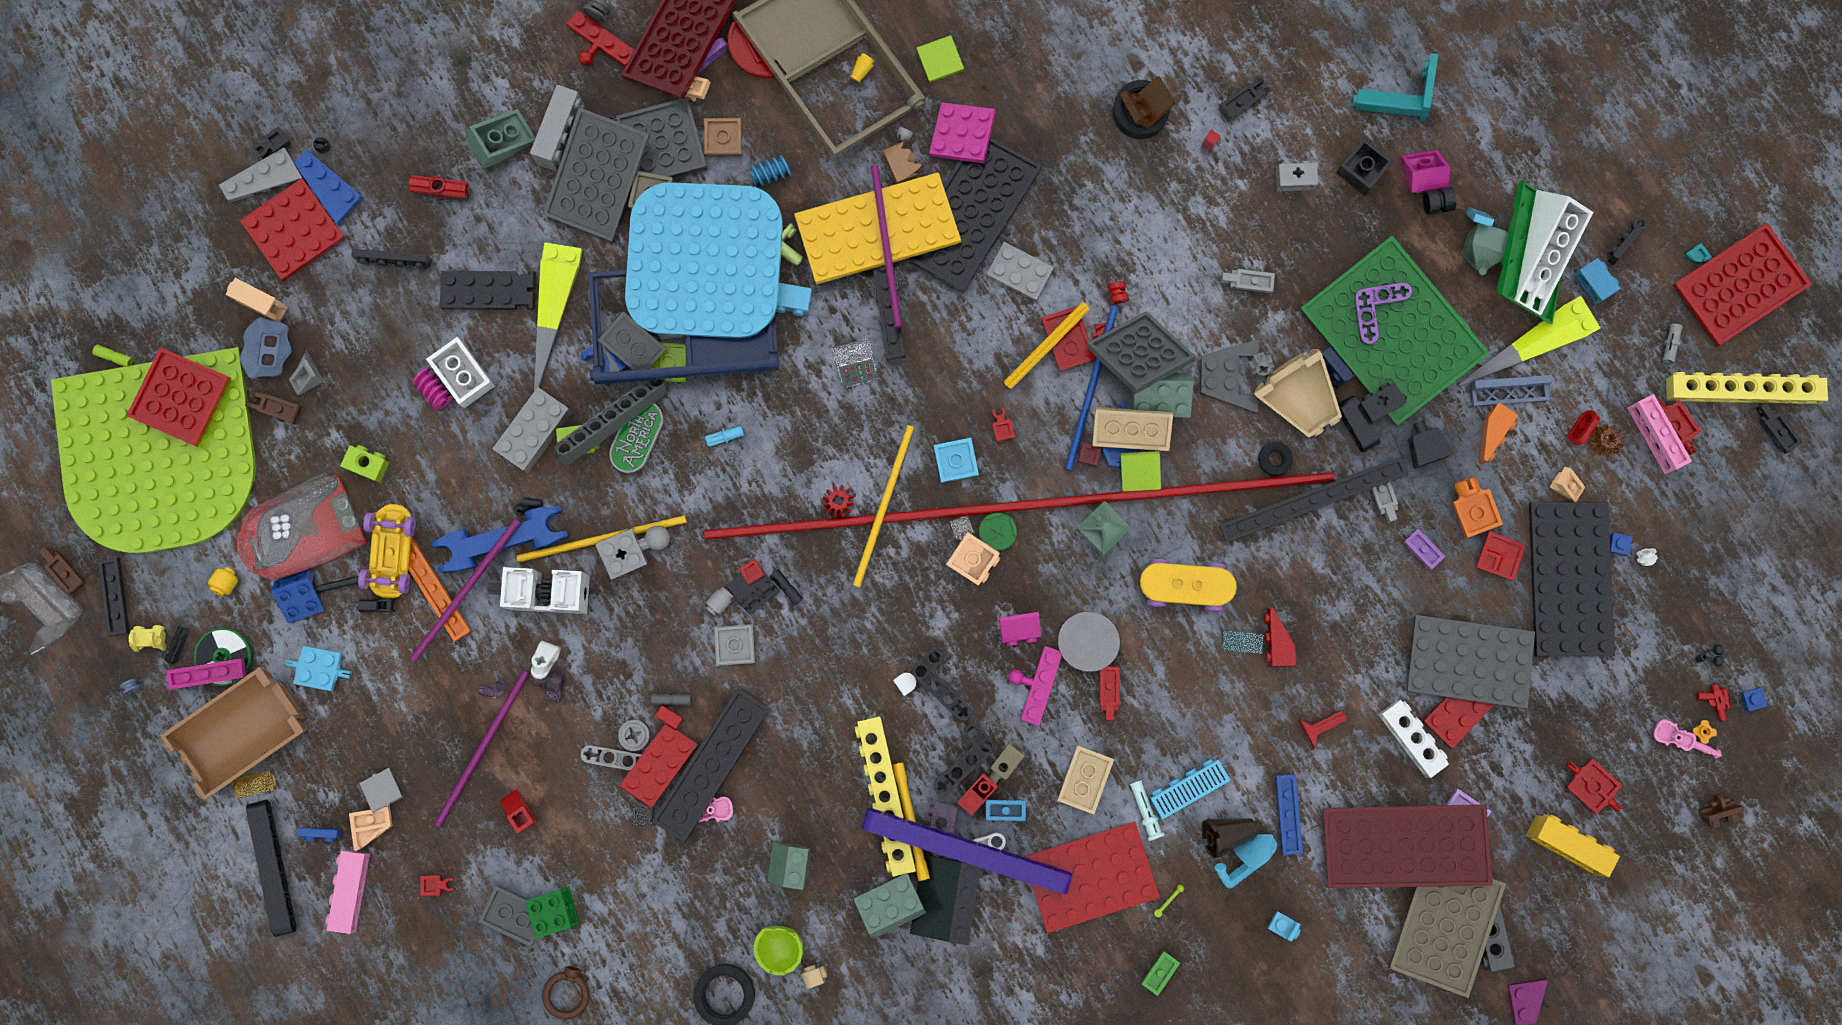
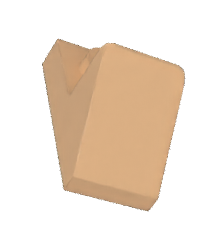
M695 77L685 97H688L693 102L696 101V98L704 99L711 82L705 78Z
M1564 467L1563 471L1556 475L1550 488L1568 500L1577 502L1585 486L1571 468Z

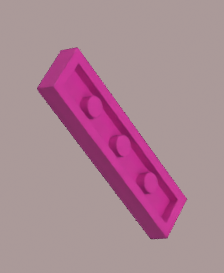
M244 658L166 671L169 690L239 679L247 676Z

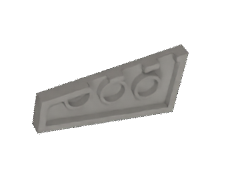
M283 147L219 184L227 200L234 202L254 196L255 193L270 191L278 186H287L289 183L300 180L303 176L294 164L287 149Z

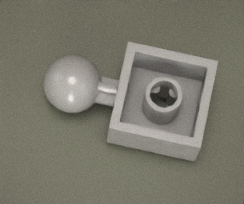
M653 526L648 529L644 538L638 540L633 527L601 540L595 545L612 580L646 565L648 560L643 550L648 548L653 550L664 549L669 544L670 535L664 527ZM619 549L627 552L624 555L625 558L618 556Z

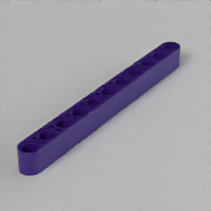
M867 808L861 826L862 829L1061 894H1067L1073 877L1072 873L872 808Z

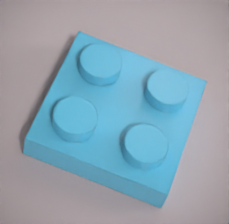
M971 438L934 445L941 483L979 476Z

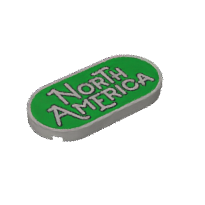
M656 404L651 405L618 430L611 445L609 457L612 465L620 472L630 474L641 470L646 465L664 424L662 412Z

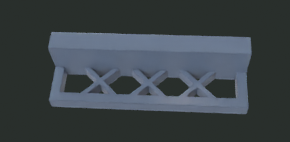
M1552 375L1474 381L1470 384L1472 407L1495 405L1498 402L1501 404L1549 401L1548 385L1552 383ZM1535 387H1542L1544 397L1535 396L1532 390ZM1516 388H1521L1526 395L1518 399L1512 393ZM1497 390H1502L1507 396L1504 400H1499L1494 396V393ZM1476 391H1483L1488 395V398L1485 401L1477 402Z

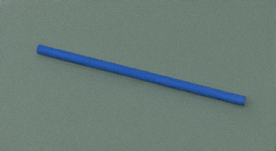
M1111 305L1104 333L1113 329L1119 307ZM1097 357L1066 462V470L1072 471L1103 364Z

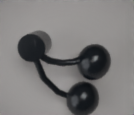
M1716 645L1713 649H1708L1695 658L1698 663L1711 659L1716 666H1721L1724 663V659L1721 656H1716L1713 659L1705 653L1714 650L1715 654L1721 655L1724 652V648L1721 645Z

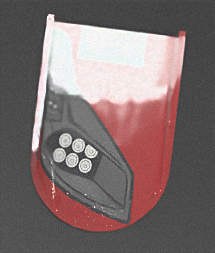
M326 472L254 507L242 520L243 525L237 535V548L244 565L254 574L271 579L284 578L308 570L367 544L339 474Z

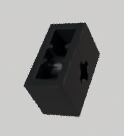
M1387 382L1378 388L1380 392L1375 395L1371 392L1362 397L1363 402L1360 404L1371 423L1407 402L1395 383L1390 385ZM1379 397L1381 399L1386 398V406L1383 404L1378 405Z

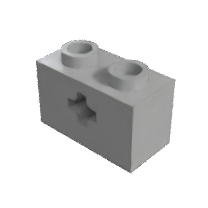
M1285 161L1279 164L1276 169L1277 192L1315 190L1318 186L1317 163L1301 161L1300 163L1292 164L1291 161Z

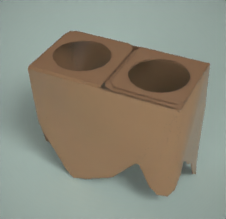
M908 139L883 150V156L896 184L917 179L920 175L924 174H913L921 167V164H914L915 155L911 153L910 149L901 148L909 141Z

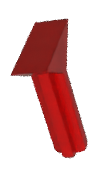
M1339 711L1313 725H1309L1302 720L1298 721L1312 748L1315 749L1317 735L1345 722L1346 716L1342 711Z

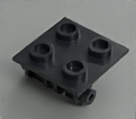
M764 571L765 576L751 585L747 584L741 573L726 584L749 615L780 592Z

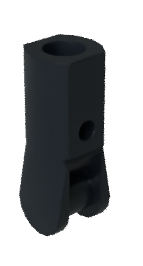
M360 599L358 601V610L360 613L395 612L393 609V602L395 600ZM381 602H385V609H381Z

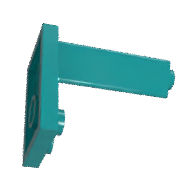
M1431 53L1429 60H1425L1421 76L1422 79H1425L1422 96L1359 89L1358 95L1354 94L1352 106H1356L1355 110L1418 116L1419 121H1427L1432 102L1438 54Z

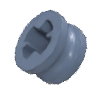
M137 678L130 679L120 685V688L124 689V695L134 693L141 688L137 684Z

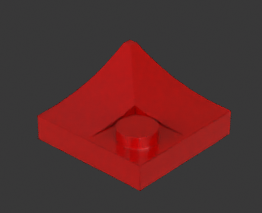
M1489 531L1475 568L1514 581L1525 545Z

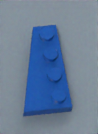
M307 149L294 162L337 225L363 199L357 191Z

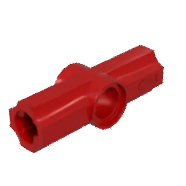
M412 175L409 179V191L435 195L439 198L454 197L466 199L469 194V183L443 179L439 176L424 177ZM443 184L441 189L436 190L437 185Z

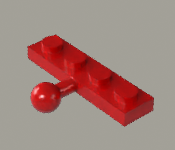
M578 10L566 23L570 30L592 44L587 51H582L578 56L579 62L584 66H588L593 62V55L598 49L623 67L626 66L634 52L633 48Z

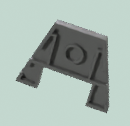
M1259 339L1202 355L1200 394L1257 414L1258 397L1256 395H1239L1238 389L1239 357L1253 358V355L1258 354Z

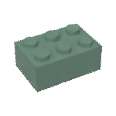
M1173 373L1137 394L1132 391L1131 409L1173 412V417H1191L1193 378L1191 373Z
M908 873L854 898L862 920L872 939L926 914Z

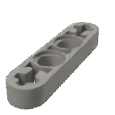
M592 745L585 746L581 751V758L584 762L624 770H631L638 761L637 757L642 756V754ZM591 748L593 753L600 754V762H597L598 757H591L589 760L585 753L590 751ZM607 752L614 754V761L612 763H606L604 760V755ZM627 755L633 758V764L630 767L623 764V759Z

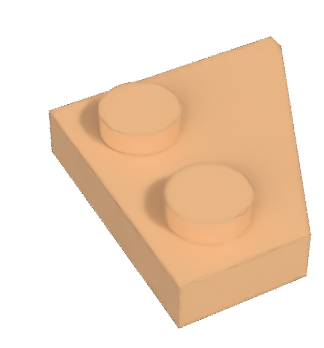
M390 806L374 813L371 810L349 813L354 851L362 849L393 826Z

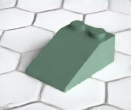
M516 109L470 126L465 139L485 169L504 161L533 144L535 136L520 111Z

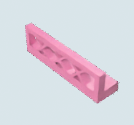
M1654 394L1627 407L1664 474L1692 462Z

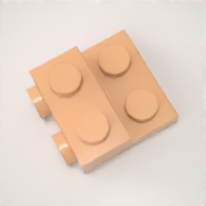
M967 532L946 565L979 586L981 582L984 583L989 577L990 573L988 571L991 566L995 567L999 562L1000 553L984 541Z

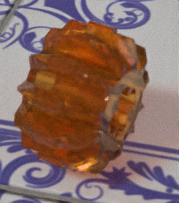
M1608 424L1596 427L1595 432H1592L1590 435L1593 440H1590L1589 443L1595 445L1592 450L1598 449V455L1600 456L1604 453L1607 457L1611 456L1612 453L1617 454L1619 452L1618 449L1624 446L1620 441L1624 440L1625 437L1619 436L1622 430L1615 431V425L1609 427Z

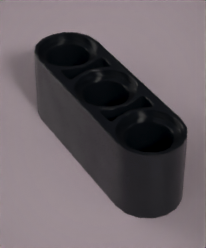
M1351 396L1338 403L1342 415L1341 419L1362 453L1381 443L1377 432L1355 396Z

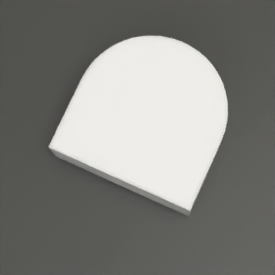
M903 673L893 680L904 696L916 687V679L910 673Z

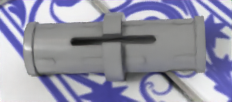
M1670 324L1668 339L1664 343L1666 348L1662 361L1665 363H1675L1677 349L1681 345L1679 340L1683 327L1680 324Z

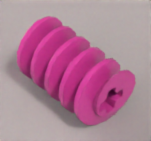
M426 367L416 375L413 385L418 387V391L422 393L424 398H427L429 404H432V408L438 410L447 406L454 397L452 395L448 397L450 391L448 389L443 391L445 385L441 384L438 386L441 381L440 378L433 380L436 374L434 372L428 374L431 368Z

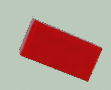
M1211 129L1201 146L1212 152L1221 135Z
M661 706L656 714V717L675 729H678L684 719L665 706Z

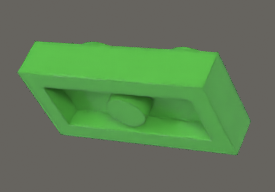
M1162 951L1141 984L1158 996L1180 962L1165 951Z

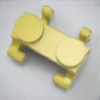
M155 625L152 629H145L141 626H135L129 634V646L134 652H139V650L148 646L166 650L165 627Z

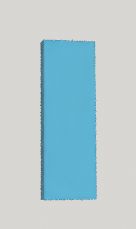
M1470 207L1466 210V215L1474 222L1487 226L1493 225L1494 219L1486 212Z

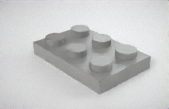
M1003 242L986 276L1037 301L1054 267Z

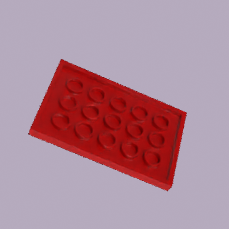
M1766 223L1673 284V287L1718 347L1811 286L1812 283L1768 223Z
M1135 821L1023 856L1073 874L1067 894H1061L1032 884L1047 933L1160 898Z

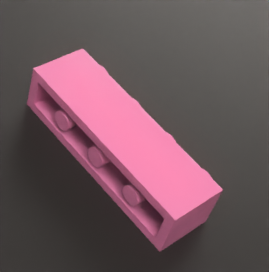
M344 850L338 855L336 861L338 871L333 878V885H335L334 893L331 894L329 900L331 909L326 917L327 931L347 934L356 932L370 853Z

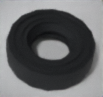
M1271 442L1261 449L1258 462L1260 468L1265 473L1271 476H1280L1290 470L1293 464V454L1287 445L1281 442ZM1272 452H1278L1282 455L1283 462L1281 465H1271L1269 455Z

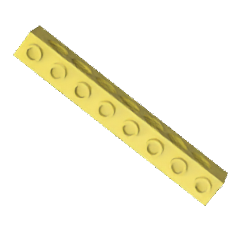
M1675 372L1672 376L1666 378L1667 401L1821 404L1828 401L1827 378H1819V375H1808L1805 378L1800 377L1798 374L1788 375L1787 377H1781V374H1771L1768 377H1762V374L1743 376L1742 373L1730 374V376H1724L1723 373H1713L1711 376H1708L1702 372L1692 373V375H1685V372ZM1686 383L1691 385L1692 390L1687 388ZM1706 383L1710 385V391L1706 388ZM1725 383L1730 387V391L1726 390ZM1744 384L1748 386L1749 391L1745 390ZM1763 384L1767 386L1768 392L1764 390ZM1782 385L1787 388V392L1783 390ZM1802 385L1805 387L1806 393L1802 390Z
M881 717L859 721L855 731L857 738L861 737L862 745L859 748L861 757H865L867 762L864 765L865 775L870 776L871 784H868L870 796L874 795L876 803H872L873 809L882 812L891 810L895 816L904 818ZM870 733H874L877 736V741L873 745L868 744L866 741V736ZM874 752L880 753L882 757L878 764H874L870 760L871 754ZM879 771L884 772L886 775V780L883 783H878L875 780V774ZM881 791H888L890 793V800L888 802H882L879 799ZM884 837V842H881L883 853L888 854L889 861H886L888 873L892 872L894 877L915 872L916 868L911 846ZM895 849L903 851L904 857L901 860L893 858L892 853Z

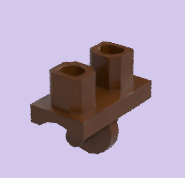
M1721 794L1714 795V801L1709 802L1710 806L1699 809L1700 815L1706 818L1708 826L1713 829L1721 827L1720 818L1725 817L1727 822L1735 823L1739 821V813L1744 812L1742 805H1737L1729 797L1723 798Z

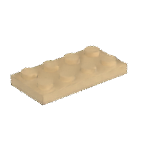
M1095 407L1092 446L1169 451L1173 412Z

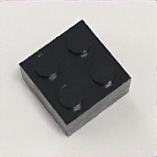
M1363 138L1336 173L1366 196L1390 167L1393 160Z

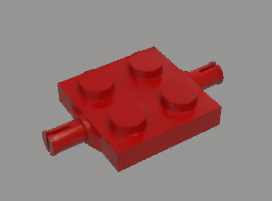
M1658 397L1657 400L1689 456L1697 452L1691 441L1702 431L1680 400L1665 407Z
M1590 758L1580 768L1572 760L1566 764V767L1574 775L1565 788L1592 813L1598 814L1607 805L1613 808L1615 812H1619L1622 809V806L1614 798L1617 791L1623 785L1593 758Z

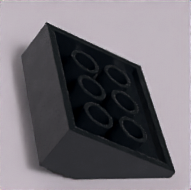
M924 855L930 879L918 881L917 893L926 914L912 920L910 934L969 945L981 868L958 860Z

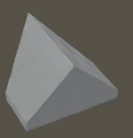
M307 350L296 371L289 378L297 395H301L324 382Z

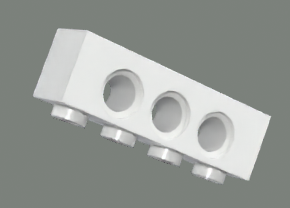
M1395 701L1378 715L1425 778H1432L1449 765L1446 760L1448 757L1441 749L1438 750L1435 746L1434 738L1429 733L1426 734L1422 729L1424 727L1422 722L1417 717L1414 718L1410 713L1412 711L1410 706L1405 701ZM1401 717H1404L1407 721L1404 728L1399 724ZM1414 732L1419 737L1417 743H1413L1411 740V735ZM1426 748L1431 753L1429 759H1425L1423 756V751Z

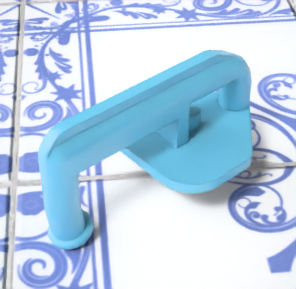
M1258 834L1256 838L1235 848L1236 855L1244 864L1229 875L1226 872L1225 864H1216L1215 871H1217L1225 887H1234L1266 863L1277 850V842L1271 834Z

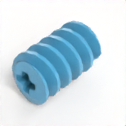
M779 155V161L772 157L771 164L768 160L764 161V166L758 162L757 169L753 164L750 166V174L756 188L758 182L763 187L764 180L771 184L772 177L777 182L778 175L785 179V173H788L791 177L787 161L782 155Z

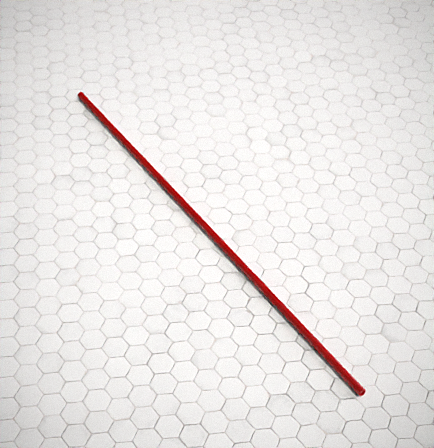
M1334 473L885 513L882 523L1097 504L1104 501L1108 503L1334 482ZM877 514L704 530L706 540L874 524Z

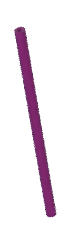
M872 165L871 172L894 328H901L902 322L878 165Z
M515 518L410 656V660L415 663L521 524L518 519Z
M523 670L434 822L436 826H442L528 678L529 672Z

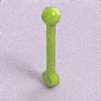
M1181 884L1178 885L1177 890L1161 906V908L1156 909L1154 911V915L1156 917L1162 916V911L1179 894V892L1184 891V886Z

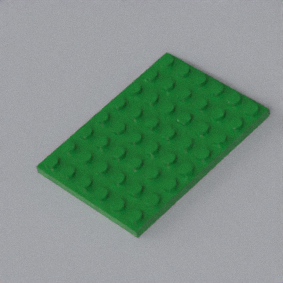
M1393 236L1389 237L1300 308L1369 393L1372 392L1375 395L1380 392L1378 388L1387 382L1390 385L1393 383L1397 385L1407 402L1387 414L1396 426L1490 354ZM1409 284L1412 294L1407 300L1374 305L1379 336L1377 341L1371 345L1363 343L1360 338L1355 304L1357 292L1361 289L1384 285ZM1403 287L1394 292V288H1391L1392 299H1396L1394 297L1395 294H1401L1402 297H1405V294L1408 292ZM1386 290L1378 292L1379 299H1388L1389 293ZM1362 293L1361 297H1358L1359 300L1363 301V307H1359L1360 310L1371 308V305H1366V300L1369 299V296H1365V293ZM1363 312L1361 318L1364 322H1369L1372 320V314L1370 312ZM1374 324L1362 325L1363 329L1367 327V334L1364 337L1372 341V337L1375 334L1370 332V327H1374ZM1379 397V401L1377 403L1379 405L1383 404L1384 406H1386L1385 402L1387 400L1386 398L1381 399Z

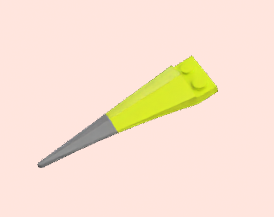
M544 243L542 260L540 262L534 391L537 387H540L559 324L579 272L583 253L582 248Z
M1582 296L1555 311L1553 324L1542 321L1461 381L1458 386L1583 339L1599 330L1600 326Z

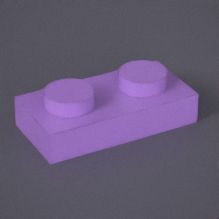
M1416 529L1403 542L1429 570H1432L1446 557L1419 529Z

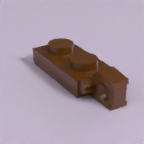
M46 547L39 551L45 559L43 567L68 595L74 594L86 583L58 551L54 553L50 548Z

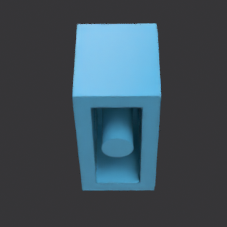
M1599 258L1574 274V277L1595 305L1621 289L1618 280L1611 276L1606 264L1600 261Z
M986 800L985 820L1026 821V801Z

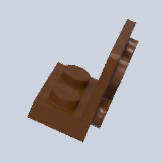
M1159 76L1155 77L1138 94H1132L1125 90L1120 95L1134 121L1146 128H1150L1175 105V101Z

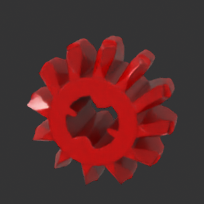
M834 485L832 486L834 492L826 490L829 497L823 496V500L828 501L823 504V507H830L827 513L831 514L834 511V517L836 518L838 512L841 513L842 517H845L844 510L848 513L852 512L848 506H855V503L850 501L855 497L854 495H848L851 491L849 488L843 492L844 486L840 485L837 491ZM840 497L841 500L844 499V502L841 501L842 505L838 506L837 503H834L836 501L835 498Z

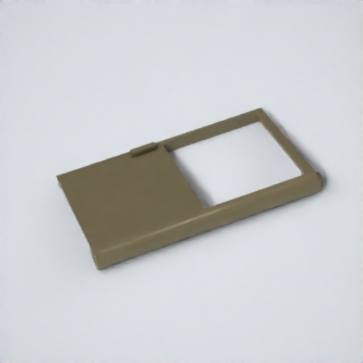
M758 0L739 12L737 10L733 12L732 17L834 158L914 109L919 110L925 105L926 97L855 0ZM867 39L910 98L905 106L835 147L789 83L862 40Z

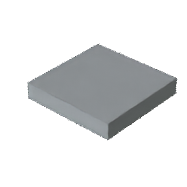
M753 624L714 627L716 666L755 663Z

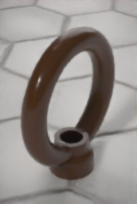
M566 966L564 972L553 975L545 983L542 991V1000L546 1010L552 1016L559 1019H572L579 1016L586 1009L590 996L589 988L585 980L580 976L581 970L579 968ZM565 980L576 983L579 986L582 998L575 1009L561 1011L552 1004L550 992L558 981Z

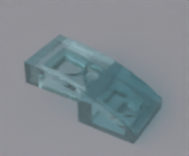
M1224 631L1223 651L1263 654L1264 634Z

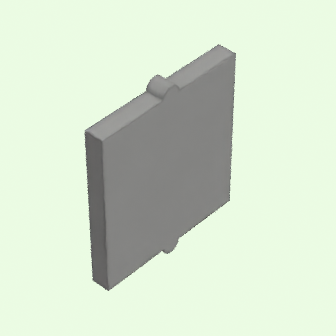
M390 768L378 774H373L372 777L360 783L373 813L386 806L389 807L391 803L403 798Z

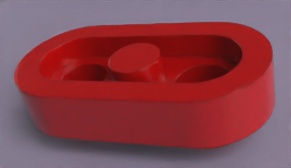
M1588 410L1580 415L1568 434V439L1574 445H1582L1588 440L1600 421V417L1596 412Z

